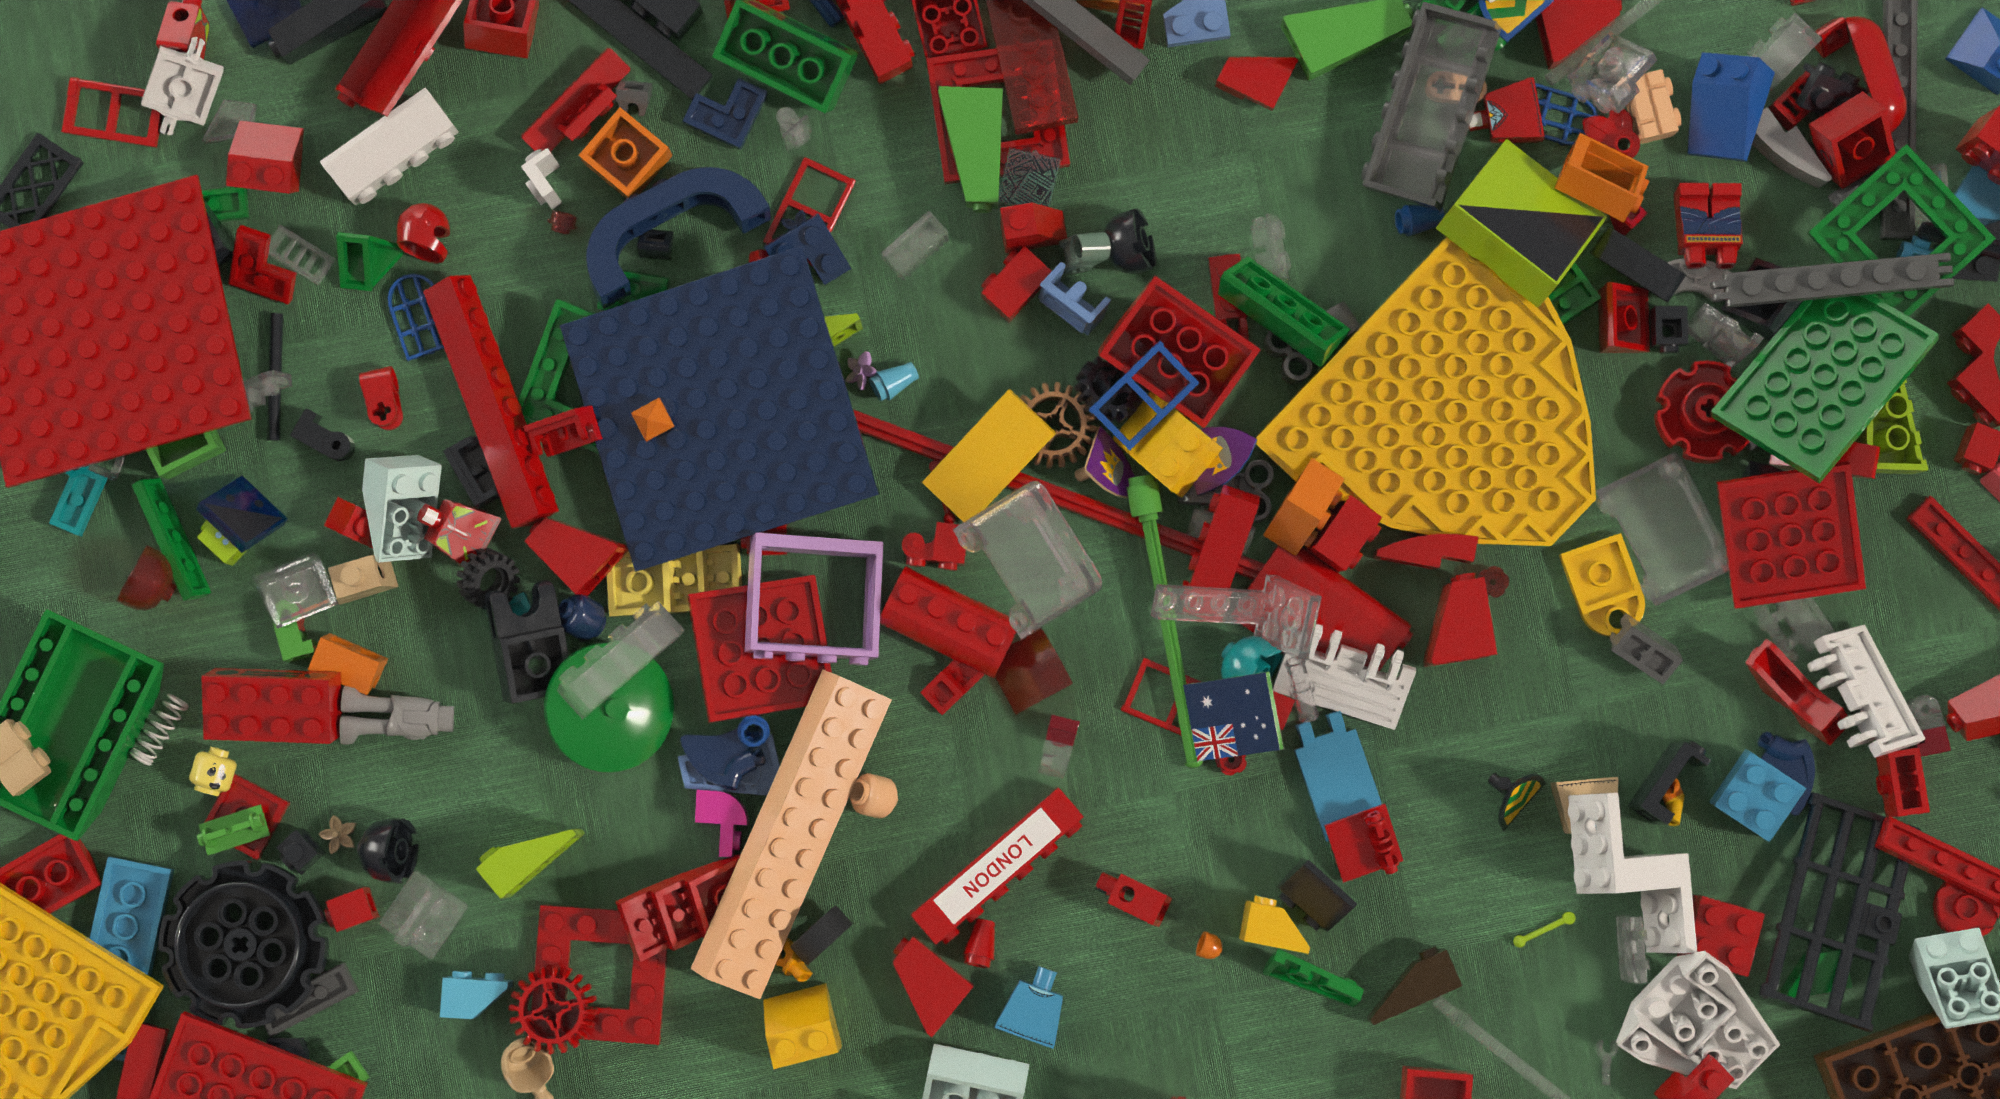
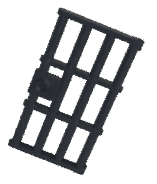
M1811 792L1807 802L1809 811L1798 855L1793 857L1792 864L1795 866L1781 922L1777 923L1775 928L1778 934L1766 981L1761 983L1759 996L1763 999L1777 1001L1863 1031L1872 1032L1874 1025L1871 1024L1884 967H1888L1890 961L1887 958L1889 947L1895 945L1902 914L1898 913L1900 901L1905 899L1906 893L1903 892L1909 863L1897 858L1890 887L1872 882L1880 850L1875 847L1886 817ZM1823 807L1842 812L1828 867L1810 861ZM1854 817L1872 822L1859 877L1841 871ZM1909 825V826H1911V827H1913V828H1916V829H1918V830L1921 831L1920 828L1915 827V826H1912V825ZM1807 870L1826 876L1812 933L1793 927ZM1838 880L1857 886L1843 943L1825 937ZM1869 891L1887 896L1885 908L1867 903ZM1791 936L1809 942L1795 998L1777 992ZM1858 936L1876 942L1874 953L1856 948ZM1822 946L1840 951L1827 1008L1808 1002ZM1853 957L1871 962L1858 1019L1840 1013Z

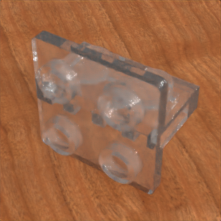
M414 871L379 924L395 935L393 940L401 946H411L427 958L433 959L468 909V905L419 871Z

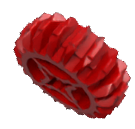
M553 965L551 975H549L547 967L542 966L539 968L540 978L534 971H531L527 974L531 984L520 980L518 986L524 992L514 991L511 994V997L520 1002L519 1004L509 1005L510 1011H518L519 1016L510 1018V1023L515 1024L520 1021L522 1027L515 1031L516 1036L526 1032L528 1036L523 1041V1044L526 1046L533 1039L537 1040L534 1048L536 1052H540L543 1045L547 1044V1054L551 1055L555 1052L556 1044H558L560 1052L565 1053L568 1051L566 1041L573 1048H576L580 1045L576 1035L582 1039L589 1037L588 1032L583 1026L588 1028L595 1027L596 1022L588 1019L587 1016L598 1014L597 1008H588V1003L596 1001L597 996L586 997L584 992L590 990L592 985L588 983L581 988L578 984L583 980L584 976L580 973L573 980L570 979L573 970L570 967H567L563 975H560V966ZM552 982L566 986L574 993L576 998L570 1000L562 999L558 996L556 989H553ZM542 985L544 992L542 993L543 1001L541 1006L528 1011L529 1000L533 992ZM551 1001H555L554 1005L569 1006L556 1013V1018L552 1017L553 1014H539V1012L551 1006ZM579 1008V1016L575 1026L570 1032L565 1034L563 1028L565 1026V1014L570 1010ZM545 1020L549 1024L551 1031H554L555 1036H549L540 1032L531 1021Z

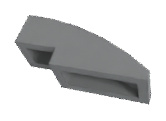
M1765 108L1762 112L1752 145L1781 170L1804 183L1820 188L1833 179L1797 126L1785 133L1769 108Z

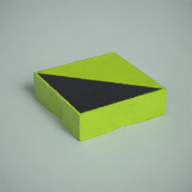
M1506 139L1444 216L1436 229L1469 255L1491 268L1501 280L1539 308L1558 286L1607 219V216L1600 210L1555 189L1558 178Z

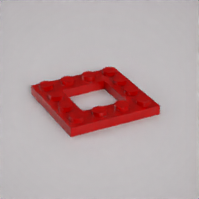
M1052 40L926 58L945 185L960 183L939 102V86L970 87L1025 79L1034 138L1001 142L1000 177L1007 174L1006 169L1011 175L1009 169L1032 159L1038 169L1037 171H1040L1033 155L1043 170H1047V168L1040 160L1041 157L1045 160L1047 158V161L1043 160L1048 169H1050L1048 159H1050L1052 169H1056L1054 160L1057 168L1070 167ZM1021 152L1020 154L1009 158L1011 155ZM1022 154H1025V157L1028 158V159H1025V158H1024V160H1023L1022 157H1021V155H1022ZM1016 157L1021 158V162L1018 163L1015 161L1013 163L1014 165H1012L1010 161L1011 159H1015ZM1031 161V162H1028V163H1026V164H1024V165H1021V166H1023V167H1028V166H1030V165L1032 166V165H1033V162ZM1021 170V171H1016V172H1014V173H1015V174H1022V173H1026L1027 171H1022V170Z
M540 905L535 973L540 978L539 968L546 966L549 975H551L553 965H559L560 975H563L570 963L571 940L630 944L619 911ZM668 949L642 962L637 961L633 955L629 1009L588 1006V1008H597L598 1014L587 1016L588 1019L593 1020L596 1024L593 1028L583 1026L589 1034V1037L583 1040L660 1044ZM552 982L553 989H556L558 996L567 1000V987ZM542 985L533 992L531 1010L539 1008L542 1004V993L544 992ZM551 1001V1006L539 1012V1014H553L552 1017L556 1018V1013L569 1006L554 1005L555 1001ZM579 1008L570 1010L565 1014V1026H563L565 1034L570 1032L575 1026L579 1016ZM545 1020L531 1021L540 1032L549 1036H555L554 1031H551L549 1024Z

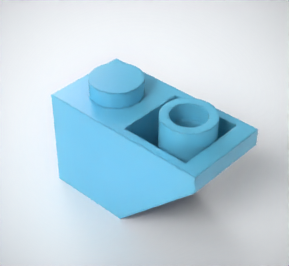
M452 971V976L443 977L440 1017L477 1018L513 987V980H504L505 974L485 973V978H474L471 971Z

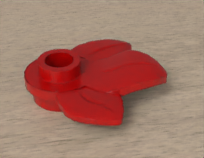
M1615 105L1611 109L1608 118L1604 116H1591L1582 121L1586 136L1631 158L1638 154L1640 140L1638 135L1633 132V119L1624 108ZM1620 140H1629L1630 147L1627 150L1619 149L1618 142Z

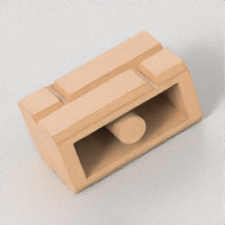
M1663 69L1628 77L1620 84L1627 111L1633 119V132L1638 135L1640 144L1669 138L1679 131L1678 126H1681V115L1679 109L1672 106L1670 96L1673 95V85L1669 77H1664Z

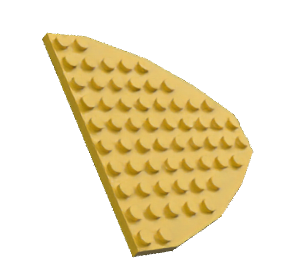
M1447 237L1255 437L1257 439L1256 444L1294 481H1297L1311 458L1345 478L1339 488V491L1343 493L1342 497L1352 495L1382 517L1380 523L1390 528L1425 535L1462 534L1478 536L1477 544L1552 546L1596 500L1591 421L1572 341L1552 302L1547 297L1540 307L1537 308L1501 280L1491 268L1469 255Z
M0 883V1099H69L133 1041L164 985Z

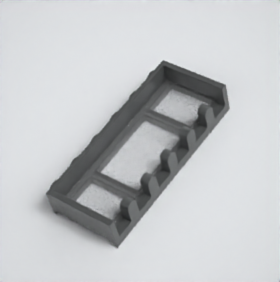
M1423 1L1421 9H1417L1414 13L1411 25L1414 31L1411 40H1406L1401 54L1404 61L1401 70H1397L1393 76L1391 88L1394 91L1391 100L1386 101L1383 106L1381 119L1384 121L1380 132L1376 131L1372 139L1371 149L1374 151L1370 162H1366L1363 167L1361 180H1363L1362 185L1369 191L1385 194L1441 212L1502 28L1494 20Z

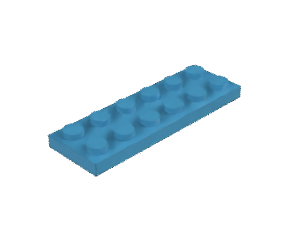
M109 856L106 862L89 939L151 977L159 942L160 928L165 915L175 869ZM128 1046L113 1059L124 1061Z

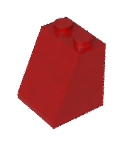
M1475 573L1460 574L1450 578L1451 583L1443 586L1423 659L1424 667L1487 658L1498 654L1485 577L1475 578Z

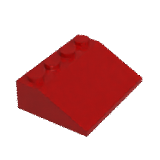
M1155 275L1114 326L1098 349V354L1126 374L1155 344L1161 341L1164 347L1199 382L1174 408L1205 428L1261 349ZM1160 351L1131 377L1167 403L1189 383Z

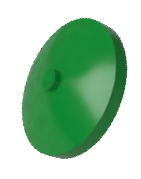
M615 642L592 644L577 650L567 657L554 672L544 699L545 722L556 747L574 763L599 772L628 770L649 759L666 739L674 713L672 689L660 665L642 650Z

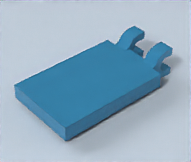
M1341 711L1325 715L1331 732L1316 738L1310 721L1295 725L1302 747L1295 749L1294 753L1326 842L1329 839L1324 827L1325 824L1382 804L1356 729L1346 731Z

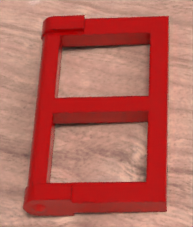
M71 77L68 85V96L61 132L157 148L163 115L157 110L152 109L147 137L116 133L122 95L142 98L145 89ZM81 88L112 93L106 131L75 126Z

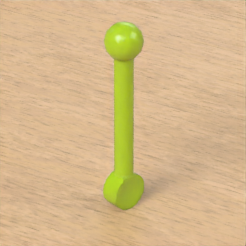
M1565 912L1562 918L1524 936H1515L1513 944L1517 948H1522L1527 941L1558 926L1573 924L1576 917L1572 912Z

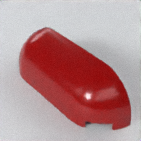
M1860 16L1846 17L1847 30L1869 95L1885 107L1892 134L1904 119L1907 102L1885 35L1881 28L1870 19Z

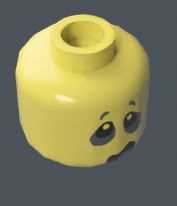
M210 746L209 752L201 751L197 753L189 775L190 782L195 784L194 790L219 796L220 792H226L230 789L237 764L234 760L228 758L229 751Z

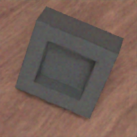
M621 80L616 88V102H618L619 107L628 112V104L635 103L639 108L638 115L644 116L652 96V83Z

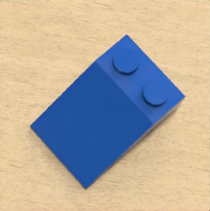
M1702 52L1692 84L1688 139L1689 155L1747 162L1775 74L1759 57Z

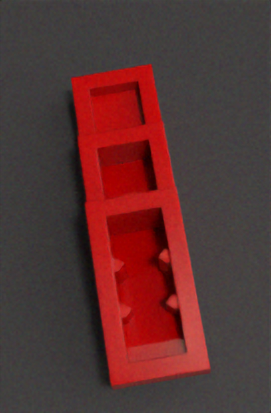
M142 1023L133 1041L128 1045L116 1099L150 1098L163 1063L161 1058L169 1033L168 1028Z

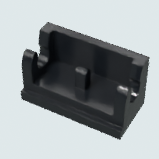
M471 435L443 450L474 506L481 509L500 497L477 436L472 437Z

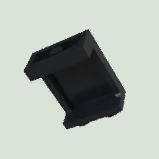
M1691 740L1689 743L1684 741L1670 743L1627 807L1653 825H1668L1675 814L1659 804V802L1686 763L1693 767L1709 765L1711 760L1705 756L1707 751Z

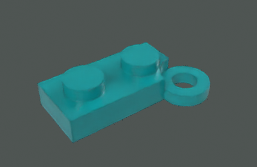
M90 465L81 467L76 471L65 472L70 477L49 522L51 525L81 537L108 479L90 471Z

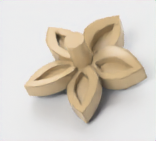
M333 815L329 822L331 829H325L318 834L325 840H331L329 843L330 854L338 851L341 844L349 848L355 847L352 838L348 835L355 830L357 823L343 824L337 816Z

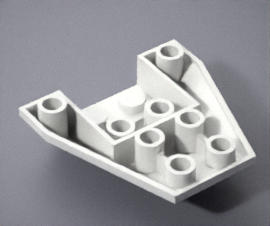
M1706 951L1674 957L1631 1002L1616 1041L1619 1047L1641 1062L1689 1075L1710 1054L1735 1079L1728 1086L1733 1089H1737L1780 1046L1779 1041L1731 970Z

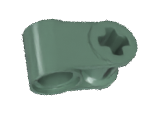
M1105 232L1075 234L1059 241L1060 248L1064 250L1066 261L1065 274H1075L1091 270L1093 266L1107 260L1110 256V240Z

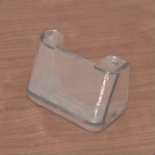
M1676 452L1596 491L1599 496L1596 498L1599 509L1604 515L1609 514L1612 518H1617L1645 572L1643 583L1640 584L1641 590L1648 601L1652 600L1655 606L1730 570L1727 563L1724 539L1684 462Z
M1031 481L953 529L959 544L964 549L973 553L981 549L984 550L1016 601V604L1009 611V622L1021 640L1075 609L1102 588V579L1098 570L1047 489L1038 481Z

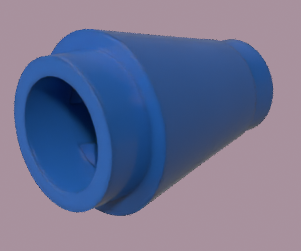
M1404 205L1402 209L1396 210L1395 224L1399 234H1406L1409 237L1436 228L1445 215L1443 208L1440 212L1426 206Z
M750 715L742 719L738 725L737 734L743 744L749 747H757L767 741L770 728L761 715Z

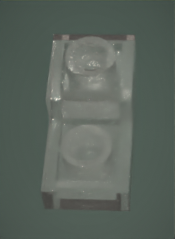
M272 370L243 381L250 413L254 412L253 407L266 405L265 396L280 394V389L292 387L291 374Z

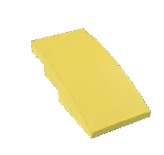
M719 545L637 572L634 570L628 551L607 574L609 617L689 613L688 594L742 586L740 545Z

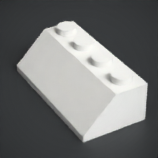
M425 87L392 110L388 117L384 116L321 160L320 163L354 205H357L359 202L364 204L376 196V190L385 184L389 186L397 182L403 176L402 172L410 166L417 167L429 158L428 154L437 147L442 149L451 144L455 139L454 135L459 132Z

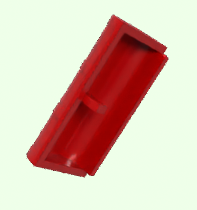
M907 566L901 572L880 615L881 625L991 678H995L1022 622L980 601L972 599L943 583L941 584Z

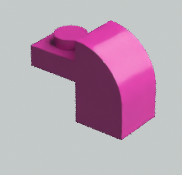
M697 790L695 823L721 824L719 857L735 856V851H740L742 839L741 831H736V825H749V816L745 806L737 797L730 793Z

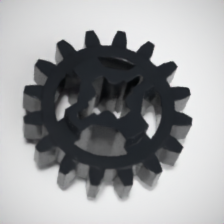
M1096 356L1092 362L1087 361L1075 377L1079 382L1074 386V390L1081 392L1077 401L1086 402L1085 412H1089V409L1125 375L1124 372L1108 361H1102L1099 356ZM1125 383L1099 410L1110 422L1116 419L1118 423H1122L1126 417L1129 419L1137 411L1142 400Z

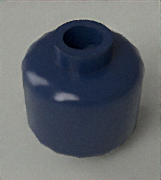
M574 594L560 603L558 609L564 632L577 639L586 641L597 637L604 630L606 625L605 610L599 602L583 594Z

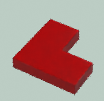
M240 225L236 231L228 284L288 305L293 299L297 273L267 263L271 241L270 234Z

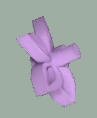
M865 351L858 359L848 358V366L853 371L847 376L845 382L854 383L857 381L858 387L862 390L865 389L866 376L873 377L877 372L874 367L870 366L872 362L870 352Z

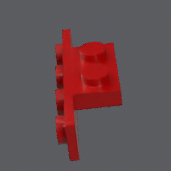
M606 48L521 134V138L534 151L539 149L543 151L548 148L550 152L565 137L571 141L575 138L581 139L591 129L590 123L598 115L600 117L604 116L613 107L614 103L612 101L617 95L612 89L630 72V67L611 48Z

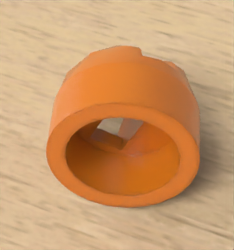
M1204 931L1197 944L1196 956L1204 959L1218 957L1222 952L1223 945L1221 940L1215 934Z

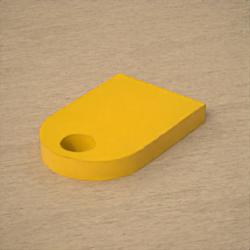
M1621 533L1559 554L1579 613L1588 628L1603 636L1610 637L1612 632L1618 634L1621 628H1614L1609 622V616L1614 610L1621 611L1624 615L1627 613L1637 621H1641L1645 611V598Z

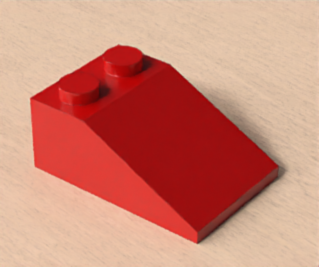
M470 0L463 23L465 48L528 59L540 0Z

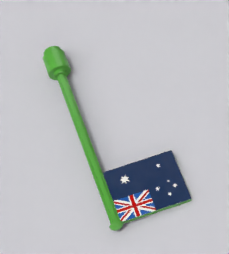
M1152 474L1129 478V487H1126L1132 517L1138 516L1139 522H1142L1185 751V766L1197 768L1202 765L1204 760L1284 749L1269 672L1186 684L1156 519H1158L1157 513L1163 512L1158 481H1154Z

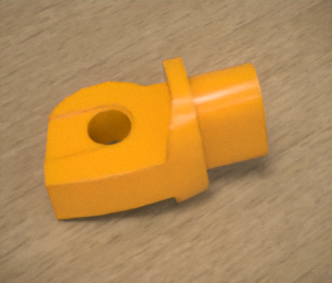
M787 937L782 951L785 950L786 955L782 958L780 953L775 965L783 967L782 972L786 976L793 975L797 981L805 982L812 976V972L791 949L793 942Z

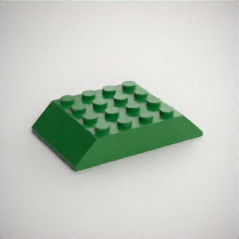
M45 609L0 701V724L6 719L14 720L15 722L21 721L31 733V737L28 739L35 749L40 747L48 755L51 761L48 766L52 772L20 796H12L0 781V806L74 841H78L102 812L130 755L129 752L133 749L159 695L164 663L49 609Z

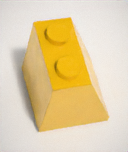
M826 983L763 999L765 1036L773 1069L835 1054L840 1051L842 1044Z

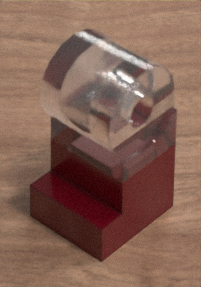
M1929 695L1910 699L1907 705L1925 740L1909 748H1920L1921 757L1951 751L1938 701Z
M1051 715L1038 773L1064 779L1080 721Z

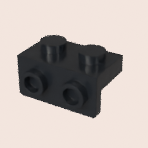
M1805 62L1803 69L1811 75L1795 103L1801 108L1824 115L1862 91L1866 94L1869 91L1859 84L1861 80L1859 77L1849 72L1843 71L1839 75L1835 73L1836 69L1825 63L1819 62L1815 66Z

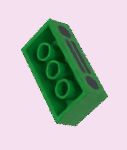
M736 0L712 57L826 114L834 110L859 52L756 0Z

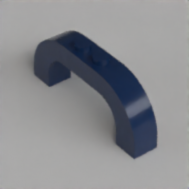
M703 167L684 171L669 179L658 180L652 185L651 189L641 194L635 193L629 198L627 197L622 204L612 209L599 221L588 242L586 260L590 282L603 309L632 294L629 280L618 264L620 253L628 242L699 205H714L724 209L733 217L741 232L745 234L771 220L770 206L761 192L749 180L735 172L721 168Z

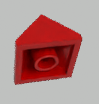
M1615 282L1606 283L1598 290V294L1601 297V301L1598 303L1599 353L1650 352L1648 290Z

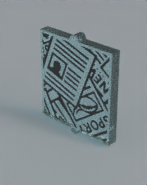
M1009 147L999 188V202L1013 206L1033 202L1049 207L1061 159L1039 154L1037 150L1029 152Z

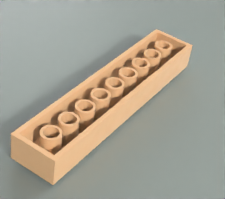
M822 670L691 966L693 971L705 979L761 999L892 699L841 676Z

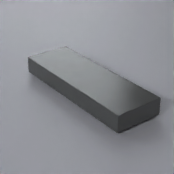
M342 963L311 979L310 981L315 986V989L296 1010L285 1014L281 1009H277L275 1012L276 1020L264 1025L269 1037L359 992L346 963Z

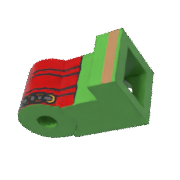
M290 600L277 602L272 608L271 616L283 661L292 663L312 657L318 642L307 639L303 624L305 620L303 607Z

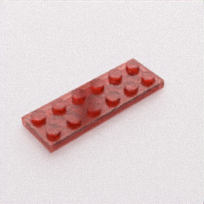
M985 0L1015 134L1018 135L1078 123V113L1058 28L1022 0Z

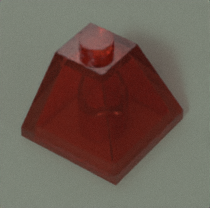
M1042 628L1010 645L995 676L1015 715L1073 684Z

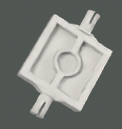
M198 37L191 38L187 53L178 52L163 46L159 48L141 105L157 110L165 116L159 129L163 134H165L169 124L167 135H173L177 120L191 121L203 126L205 124L224 67L205 61L200 57L205 45V41L201 38L196 49Z

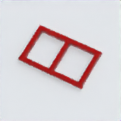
M804 157L763 242L768 244L774 240L772 238L788 206L799 211L803 210L809 216L818 213L823 222L827 224L826 227L831 233L856 180ZM807 167H811L847 185L831 217L792 199Z
M1143 658L1127 699L1121 707V711L1181 735L1180 728L1172 725L1177 713L1175 700L1166 722L1130 708L1147 666L1170 675L1168 667ZM1185 675L1186 684L1202 682Z

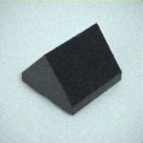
M651 229L640 235L637 243L639 257L671 260L674 232Z

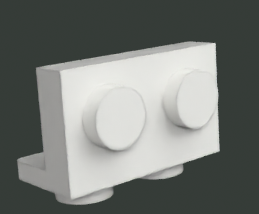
M548 148L543 151L539 149L532 152L526 157V163L521 166L530 178L525 184L540 205L547 202L553 210L562 204V201L545 177L559 168L560 165Z

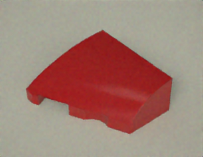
M1229 57L1216 80L1215 87L1241 100L1246 98L1273 111L1299 59L1295 57Z

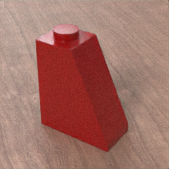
M1554 0L1535 17L1548 70L1557 67L1613 24L1619 17L1620 11H1622V1Z
M1033 202L1000 208V225L1005 253H1011L1014 249L1020 251L1024 246L1028 249L1058 245L1059 241L1067 239L1062 210Z
M550 518L537 521L531 527L530 535L524 541L575 594H583L585 596H588L629 551L625 544Z
M913 936L910 941L904 937L892 951L896 955L892 963L926 1033L933 1037L974 985L917 937Z

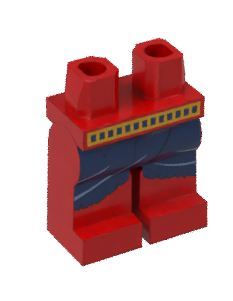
M1680 183L1673 194L1677 240L1679 243L1678 255H1684L1687 269L1704 268L1706 265V255H1716V268L1733 269L1735 266L1737 252L1743 244L1740 219L1742 183H1712L1710 188L1709 183Z

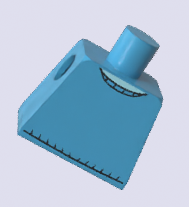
M1039 966L1033 984L1020 979L999 1015L995 1028L1053 1049L1063 1000L1062 994L1051 991L1057 972Z

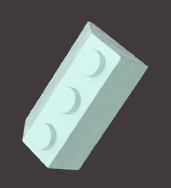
M934 1044L922 1099H1023L1030 1064L957 1049L951 1046Z

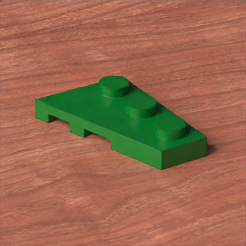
M1279 948L1267 960L1262 973L1263 975L1353 1008L1361 1001L1364 991L1363 988L1357 986L1354 980L1338 977Z

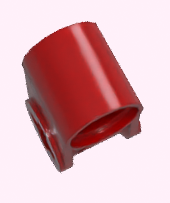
M388 366L359 373L360 387L365 399L369 419L386 431L398 428L403 421V411L399 397L398 380L393 367ZM385 408H388L391 412L387 413L386 420H383L380 416L385 414Z

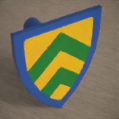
M1479 0V5L1484 18L1496 21L1502 28L1500 37L1507 43L1554 0H1496L1492 3L1487 0Z

